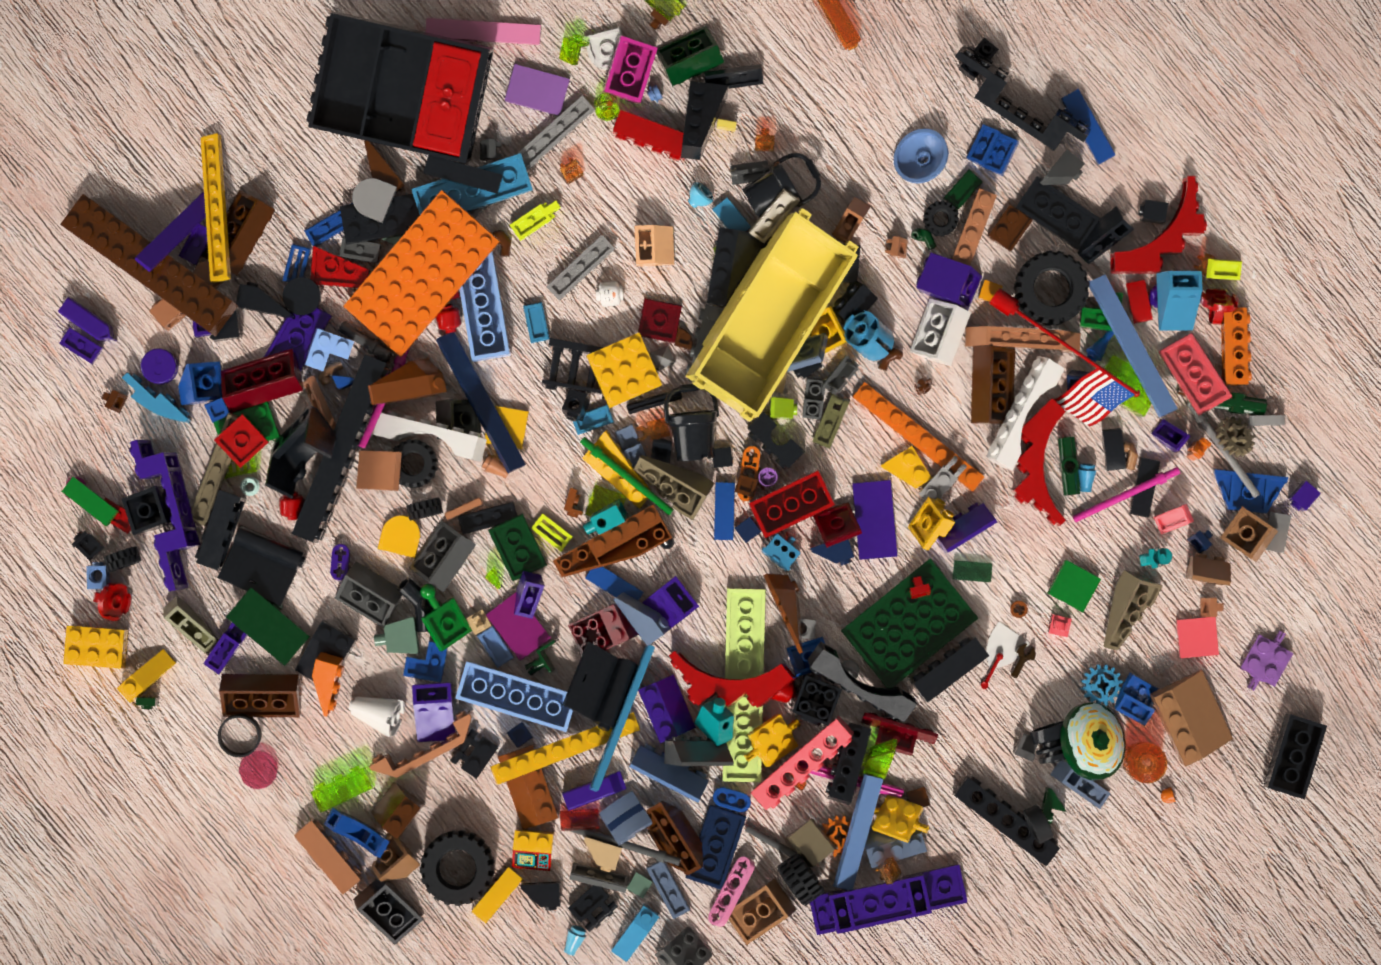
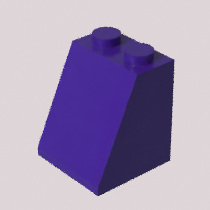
M930 253L924 262V270L917 279L916 288L924 294L946 303L958 305L968 311L982 275L969 265Z

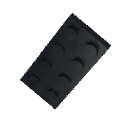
M1037 176L1016 206V209L1076 250H1079L1101 218L1053 186L1042 185L1040 183L1042 179Z
M413 194L393 197L383 223L360 214L354 204L340 206L346 245L404 235L419 217V211Z

